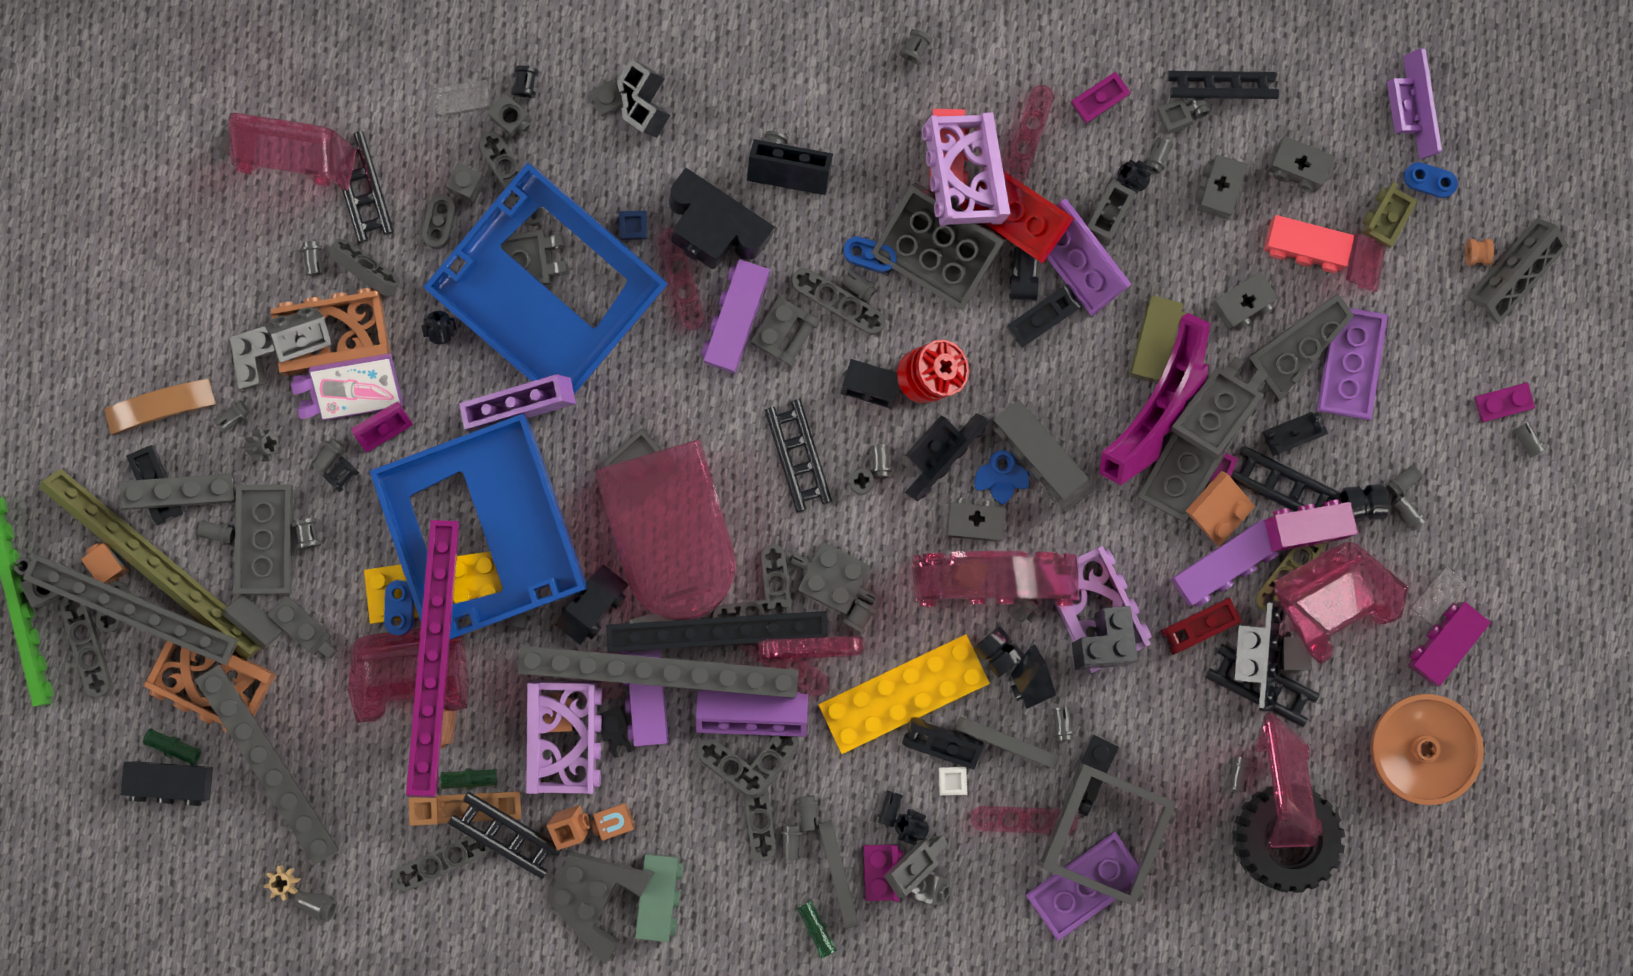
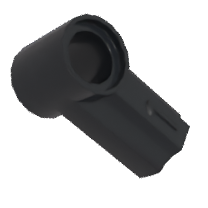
M1014 247L1013 274L1010 276L1011 294H1009V299L1037 301V260L1019 247Z

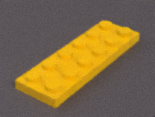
M490 551L457 556L453 604L502 591L503 587ZM401 564L364 570L370 624L384 623L386 587L395 580L407 582ZM397 589L394 593L397 599L402 596L401 589ZM414 604V618H419ZM399 616L395 617L394 621L401 620Z
M967 634L818 705L841 754L910 722L912 717L919 718L990 684Z

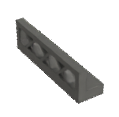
M1536 218L1468 295L1469 300L1473 304L1485 308L1491 319L1495 323L1500 324L1568 247L1558 226ZM1555 239L1557 245L1549 252L1550 244ZM1538 259L1537 267L1531 272L1533 263ZM1521 279L1519 288L1514 292L1515 283ZM1503 299L1502 307L1497 311L1495 306Z

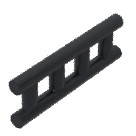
M1168 70V81H1177L1178 87L1170 88V98H1279V89H1270L1268 82H1275V72ZM1188 81L1204 82L1205 88H1189ZM1215 82H1230L1231 88H1216ZM1241 82H1257L1258 88H1242Z
M358 131L353 133L355 139L353 143L341 147L338 139L329 140L327 143L358 243L368 241L366 232L382 228L383 234L388 235L394 233L364 132ZM359 152L363 167L347 172L343 157ZM366 178L370 192L355 197L351 182ZM374 202L378 217L363 222L359 207Z
M801 399L790 402L793 410L777 414L775 407L765 409L796 513L807 510L805 501L820 497L822 505L833 502ZM796 420L800 436L785 440L781 424ZM804 446L808 461L793 466L788 450ZM812 471L817 487L801 491L796 476Z
M1243 445L1239 455L1246 458L1240 473L1233 470L1231 475L1235 483L1294 512L1298 511V507L1304 506V504L1298 501L1305 487L1320 494L1314 505L1315 508L1323 507V503L1329 501V499L1339 500L1342 495L1341 492ZM1256 463L1271 470L1264 485L1249 478ZM1280 475L1295 482L1289 496L1274 490Z
M1221 644L1217 654L1224 657L1218 671L1209 668L1205 678L1259 705L1260 693L1252 690L1255 682L1243 681L1240 684L1227 677L1233 663H1236L1237 651ZM1279 673V677L1275 680V690H1277L1278 696L1283 687L1298 695L1291 709L1277 702L1271 712L1304 727L1308 720L1307 717L1301 715L1307 699L1316 703L1320 693Z
M468 791L463 798V801L469 804L468 808L461 818L453 814L448 824L540 879H543L547 869L542 867L541 864L549 852L557 857L562 849L557 850L554 842ZM478 811L493 818L485 832L470 824ZM502 825L516 832L508 846L494 838ZM525 839L540 846L532 860L517 852Z

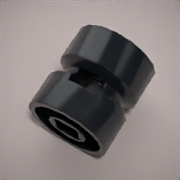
M1383 484L1367 485L1364 490L1360 486L1342 489L1341 501L1342 503H1351L1355 522L1363 521L1366 516L1369 520L1387 518L1388 496Z
M1001 626L997 627L973 648L982 660L988 659L990 661L988 667L998 678L1011 669L1024 656V653L1016 644L1009 643L1010 637Z

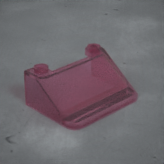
M1351 542L1342 543L1276 581L1274 588L1278 599L1308 653L1319 664H1323L1332 657L1333 646L1329 642L1330 636L1364 616L1371 614L1379 624L1391 623L1401 618L1409 589L1405 583L1361 546Z
M1266 713L1257 737L1255 751L1268 752L1278 819L1269 841L1270 847L1315 846L1318 836L1322 835L1321 819L1316 817L1307 763L1310 756L1309 745L1304 744L1303 739L1273 713Z

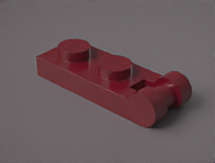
M1229 597L1160 631L1164 638L1167 637L1171 645L1169 649L1171 654L1174 655L1242 621ZM1183 629L1188 639L1180 641L1176 632Z

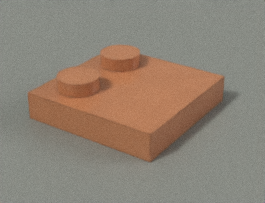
M1221 471L1190 505L1186 512L1208 538L1220 547L1255 506L1227 473Z

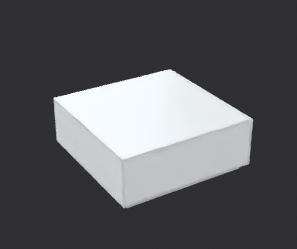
M966 767L938 768L939 795H967Z

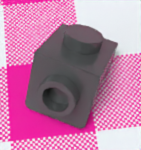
M929 874L907 896L929 904L944 905L950 894V878Z

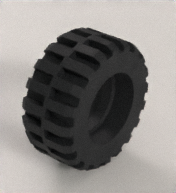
M1293 785L1270 786L1263 792H1256L1252 795L1253 799L1250 802L1243 804L1241 807L1243 812L1240 816H1236L1234 822L1237 824L1236 831H1233V840H1236L1237 846L1234 847L1236 856H1239L1241 859L1240 864L1243 869L1251 874L1250 876L1256 881L1281 892L1300 893L1304 892V889L1307 888L1312 890L1319 887V882L1322 880L1327 881L1332 876L1330 871L1333 868L1337 869L1341 861L1337 859L1339 853L1344 854L1345 845H1341V838L1345 837V832L1339 826V822L1342 820L1339 814L1332 810L1333 805L1328 800L1321 798V795L1315 791ZM1294 812L1301 815L1309 822L1312 830L1313 840L1311 848L1304 859L1295 864L1278 863L1269 856L1265 848L1264 836L1266 828L1270 821L1280 813Z

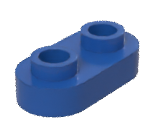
M1421 162L1411 164L1403 174L1407 187L1438 198L1451 196L1458 187L1457 178L1452 172ZM1416 171L1422 173V175H1423V178H1422V179H1417V178H1416V176H1415V172H1416ZM1442 179L1448 182V187L1441 185Z
M858 236L846 241L843 255L848 263L877 273H887L893 269V266L890 264L878 263L875 255L871 253L877 242ZM883 244L880 249L887 251L890 254L891 261L895 263V251L890 246ZM852 249H861V255L854 256L852 254Z
M403 580L392 581L385 590L384 625L387 631L394 635H405L411 631L414 625V601L408 583ZM397 589L402 590V596L399 599L394 595ZM397 616L402 620L399 626L394 624V619Z

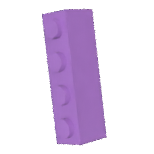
M739 259L737 266H731L727 279L731 281L728 291L723 290L719 301V306H722L720 315L714 316L710 326V331H713L711 341H705L701 356L705 357L704 363L706 365L736 374L770 276V269Z
M555 374L459 403L464 429L475 432L520 414H525L527 418L575 405L576 401L571 378Z
M1265 518L1259 520L1170 579L1188 606L1194 604L1197 607L1202 606L1211 600L1209 594L1218 589L1221 593L1234 584L1233 578L1240 574L1244 578L1256 570L1254 565L1262 559L1267 563L1279 555L1278 551H1271L1264 522Z
M661 649L621 652L622 655L662 658ZM624 683V686H629L630 697H625L626 712L632 715V724H628L629 741H634V746L669 743L664 686Z
M698 690L697 733L806 737L808 694L797 692L796 698Z

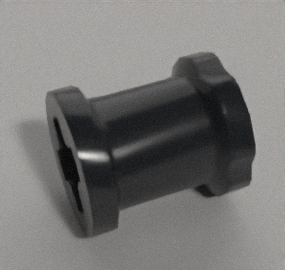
M523 65L515 66L514 72L517 74L515 88L511 92L512 95L535 98L536 92L533 90L535 76L539 73L538 69Z
M343 456L339 458L340 462L329 473L325 472L323 474V477L339 492L343 490L342 486L353 475L357 476L360 473ZM345 469L346 471L337 479V476Z

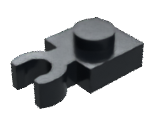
M621 706L597 714L601 715L602 718L600 733L603 741L612 740L611 754L613 757H619L616 749L620 744L626 746L628 753L632 752L631 743L623 737V734L628 733V725Z

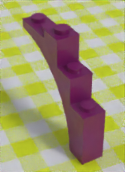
M1186 313L1181 317L1171 356L1156 388L1131 425L1115 442L1102 451L1100 475L1122 485L1160 458L1163 436L1172 430V426L1183 413L1186 400L1198 393L1206 382L1209 365L1204 363L1211 323L1190 313Z

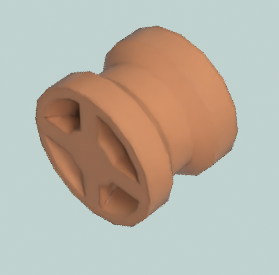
M1468 239L1466 241V265L1474 266L1476 263H1482L1484 266H1490L1494 257L1492 239H1484L1483 241Z

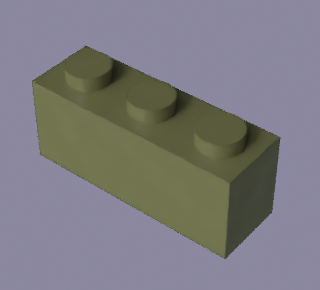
M1153 295L1148 299L1129 377L1158 384L1172 353L1177 338L1175 337L1177 327L1180 325L1181 317L1186 314V312L1182 311L1183 303Z

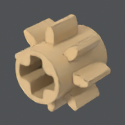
M280 865L277 866V874L274 872L266 874L270 880L268 884L264 885V888H270L272 891L270 898L281 895V899L284 901L288 899V892L291 894L298 892L294 886L295 883L301 881V878H294L292 875L295 868H290L287 872H284V867ZM281 879L287 880V885L284 887L278 886L277 881Z

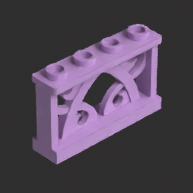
M993 112L968 116L937 117L936 115H931L922 127V138L927 143L926 163L931 168L930 188L932 192H935L934 212L935 216L939 217L940 226L990 222L991 224H1002L1010 215ZM975 128L976 131L964 136L961 129ZM941 129H949L955 133L959 141L956 142L953 136L946 134L945 137L948 139V143H942L939 131ZM975 148L979 149L980 156H975L972 153ZM962 150L969 161L975 165L982 166L983 172L974 177L970 187L961 182L950 170L953 160ZM980 181L984 182L986 190L979 187L978 191H976L977 183ZM955 197L958 200L957 206L961 205L964 199L969 200L967 209L963 212L955 211L952 209L950 198ZM975 203L989 207V210L973 211Z
M1103 546L1041 575L1073 642L1081 637H1088L1086 630L1089 626L1096 628L1095 621H1078L1076 617L1086 605V590L1111 600L1112 607L1131 606L1136 650L1138 651L1151 645L1148 640L1152 638L1151 633L1145 623H1140L1136 615L1140 613L1138 606L1133 598L1128 599L1125 592L1127 584L1121 574H1116L1112 566L1115 564V560L1109 549L1104 550ZM1090 561L1099 563L1102 567V575L1096 577L1092 569L1089 572V581L1084 580L1083 568L1086 563ZM1077 566L1078 580L1059 582L1056 575ZM1108 578L1114 590L1103 585L1108 580ZM1076 589H1080L1081 601L1079 604L1074 605L1070 602V596L1076 595L1078 597ZM1102 668L1087 669L1088 673H1093Z
M531 679L527 683V794H594L596 787H600L601 770H596V759H601V743H596V732H601L602 725L601 715H597V705H601L602 688H597V681ZM542 690H565L560 701L542 695ZM572 692H582L587 698V705L583 709L578 708L576 704L578 699H575L569 708L565 705L567 697ZM553 710L556 711L557 715L552 723H546L543 720L545 713L550 714L552 717ZM588 715V727L581 719ZM562 716L575 727L581 737L577 745L563 758L555 744L541 739V733L553 730L559 724ZM587 746H588V759H586L585 757L580 756V755L583 753V751L586 749ZM546 749L551 750L555 755L556 762L553 763L552 755L550 759H544L543 751ZM569 766L570 771L574 775H578L576 767L583 766L586 770L584 780L573 782L567 777L564 768ZM559 772L563 783L541 782V777Z

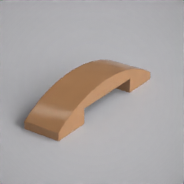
M203 379L136 396L104 409L110 433L115 435L138 428V426L216 405L210 380Z
M520 791L473 793L514 819H521ZM466 794L438 795L436 798H408L409 826L448 823L453 814L461 818L469 804L463 801ZM478 811L472 822L491 821L493 818Z

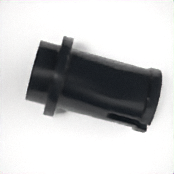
M886 790L881 813L877 814V817H879L878 823L894 827L903 795L894 794Z

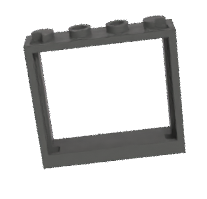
M1079 763L1039 866L1135 906L1137 901L1141 902L1145 895L1146 886H1144L1147 875L1151 876L1155 870L1157 861L1154 858L1157 850H1162L1165 845L1167 834L1164 833L1168 823L1172 824L1176 817V802L1088 765ZM1091 776L1163 806L1128 894L1056 864Z

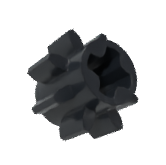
M1129 160V162H1125L1118 169L1117 181L1138 194V191H1143L1148 186L1151 173L1146 170L1148 166L1142 161L1134 162Z
M444 311L429 313L427 318L423 319L424 325H421L423 337H429L430 342L438 345L449 342L451 337H454V331L457 330L455 319L449 318L448 314Z
M911 809L907 810V814H901L895 822V830L899 834L898 840L914 846L917 844V840H924L929 832V825L925 821L926 815Z

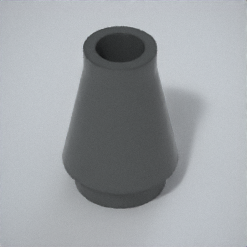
M298 891L294 897L293 906L301 909L319 922H329L335 914L337 901L333 900L332 896Z

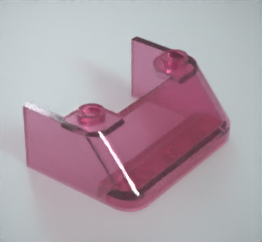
M230 113L228 119L231 164L236 167V171L251 175L252 170H258L261 167L305 174L313 178L314 184L329 186L330 183H334L342 190L348 191L357 149L334 130L318 125Z

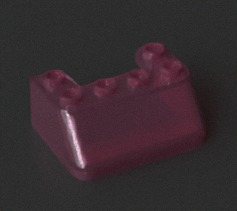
M421 628L411 629L405 635H394L390 632L366 635L354 642L347 690L357 723L374 722L380 719L386 711L387 701L415 698ZM464 635L451 639L449 643L444 709L450 711L468 708L469 674Z

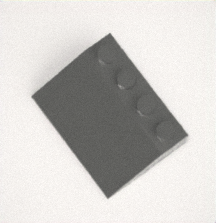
M915 182L909 187L871 253L886 265L890 264L896 271L963 310L1006 241V238L983 223L940 226L939 217H936L934 212L935 194ZM952 205V209H954L955 211L963 212L959 208ZM883 244L890 246L895 251V263L891 261L890 254L887 251L880 249Z

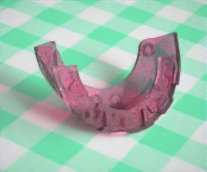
M960 551L949 553V558H946L944 553H925L923 556H911L915 602H919V607H936V602L948 600H968V604L982 605L985 604V599H997V604H1014V599L1056 601V606H1073V601H1079V557L1076 554L1063 553V555H1059L1058 552H1035V557H1029V553H1023V551Z

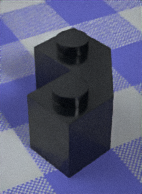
M630 59L617 81L618 90L622 95L623 108H621L623 119L641 132L657 138L671 116L651 102L665 78L646 65Z
M603 564L586 582V590L581 591L576 599L568 604L555 625L579 645L588 637L592 640L602 628L599 623L604 615L612 607L618 609L626 599L623 593L629 584Z

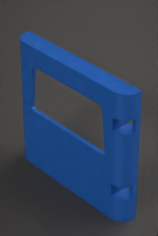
M527 162L423 288L530 381L555 374L571 378L575 395L667 287L668 283L551 180ZM514 192L520 199L511 209L504 202ZM540 207H544L627 279L626 285L596 328L591 327L501 248V245ZM460 256L467 263L457 273L450 266Z
M525 414L517 415L369 471L420 622L422 620L428 550L410 498L412 495L459 472L464 474L503 589L499 593L453 604L450 640L586 590L582 569L534 432ZM550 586L552 595L540 599L538 590ZM470 616L472 624L461 628L459 620Z

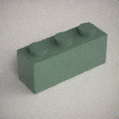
M654 853L645 854L643 871L647 869L655 873L645 893L640 897L635 939L669 942L670 935L676 936L678 919H673L674 907L679 908L681 891H676L677 880H682L684 863H679L680 856Z

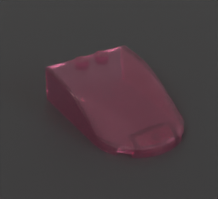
M697 439L594 470L629 585L638 601L646 609L671 620L695 619L711 612L721 604L735 579L736 557L701 440Z

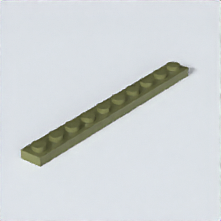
M59 469L41 482L39 488L199 622L238 639L239 641L234 651L246 661L262 649L222 615L227 608L226 605L65 471Z

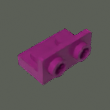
M897 844L864 845L865 901L893 900L894 902H899V898L884 876L903 858V850H898Z

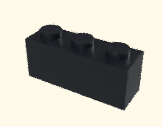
M754 139L749 155L747 181L826 195L831 175L833 153Z
M126 761L123 764L120 795L130 796L129 801L146 802L147 797L157 798V803L174 804V799L185 800L184 805L201 806L202 801L210 800L213 767Z

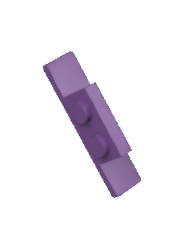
M1419 48L1403 57L1407 78L1391 79L1387 81L1395 133H1416L1419 158L1426 159L1441 153L1442 148L1426 50Z

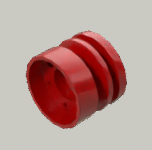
M934 340L909 351L902 357L897 369L898 384L901 390L911 401L920 404L933 403L956 394L963 389L969 375L968 360L964 352L955 343L948 340Z

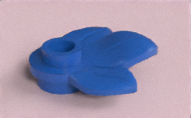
M999 450L990 457L989 464L979 468L974 485L977 491L990 488L996 501L1003 505L1012 497L1015 488H1028L1029 476L1023 467L1016 464L1013 454L1006 450ZM999 459L1007 461L1005 469L998 467L997 462Z

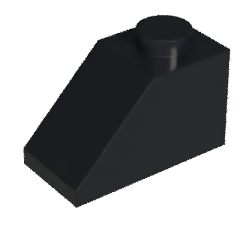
M1032 645L1011 673L1014 685L1010 686L1016 701L1022 700L1026 709L1056 696L1047 664L1036 645Z

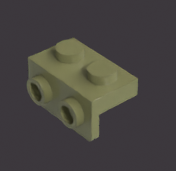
M1392 182L1387 188L1383 186L1375 198L1378 202L1374 211L1370 209L1362 221L1366 225L1362 234L1389 249L1394 245L1418 201L1396 189L1398 184Z

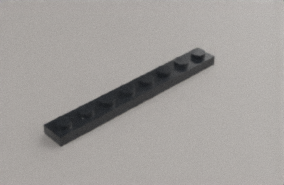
M827 611L606 624L607 652L828 638Z

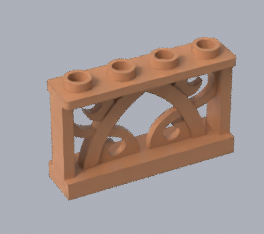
M363 288L357 291L358 294L335 293L331 295L330 299L320 300V297H311L304 299V303L294 305V302H282L277 304L278 308L270 309L273 319L278 316L295 314L305 307H317L324 319L332 316L341 320L352 329L340 338L337 352L331 353L329 347H325L317 355H312L310 352L292 360L278 362L279 373L284 376L309 372V368L312 366L391 353L382 295L378 291H374L373 288ZM362 304H368L373 308V317L368 323L360 325L358 322L366 317V311L360 315L357 314L356 308ZM348 306L347 313L338 309L339 307ZM377 325L379 345H374L366 330ZM357 335L358 338L352 339V341L356 342V346L353 349L347 348L346 341L352 336Z
M167 641L143 686L150 689L149 694L155 698L164 700L166 697L175 701L173 706L182 711L189 712L191 709L199 713L198 718L210 724L216 721L223 725L216 712L207 708L211 705L206 697H202L199 693L192 671L209 669L216 661L205 657L203 665H191V661L198 662L196 660L198 654L181 647L180 662H169L177 645ZM233 653L229 664H221L227 675L231 670L238 672V677L232 679L238 683L235 685V688L255 717L277 674L249 660L246 661L243 657ZM172 667L180 668L181 674L175 673L169 677L176 679V686L172 688L167 687L162 680L164 671ZM256 680H259L261 682L250 701L243 692ZM185 689L190 699L178 693ZM223 726L222 730L228 733L225 726Z

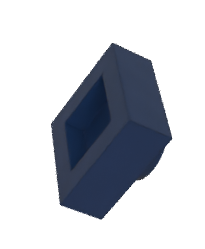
M619 211L621 240L648 239L647 211Z

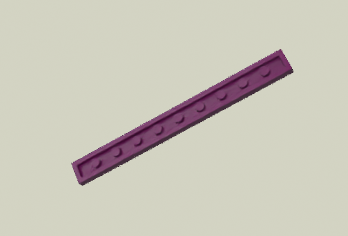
M430 520L406 787L407 797L436 798L459 521Z

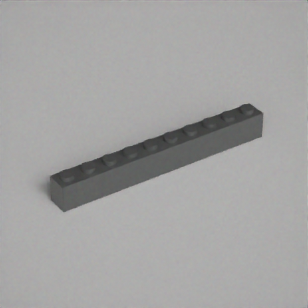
M520 646L517 674L796 698L799 670Z

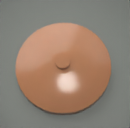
M1418 694L1400 699L1381 715L1373 730L1371 758L1375 771L1382 783L1392 793L1408 802L1422 805H1438L1458 798L1474 783L1483 762V740L1475 720L1465 708L1443 696Z

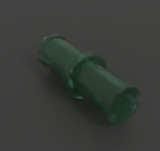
M152 728L146 732L143 738V745L164 752V756L168 758L175 757L192 766L197 763L201 755V749L181 742L179 737H169Z
M466 768L465 771L441 772V789L466 787V790H472L473 787L497 786V768L489 770Z
M813 901L796 908L808 930L806 934L808 937L811 936L821 955V959L836 952L837 949L826 930L828 926L826 922L823 923Z

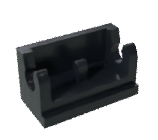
M850 359L841 394L892 409L899 388L897 372Z
M1310 412L1262 431L1272 456L1329 434L1326 427L1321 426L1318 418H1320V414L1318 412Z

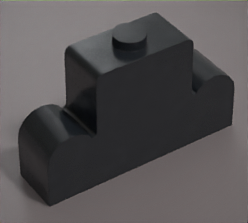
M688 168L683 170L671 187L669 207L674 213L683 215L673 228L671 241L680 247L689 258L697 259L711 269H715L732 246H735V250L740 257L744 259L756 258L773 235L775 226Z

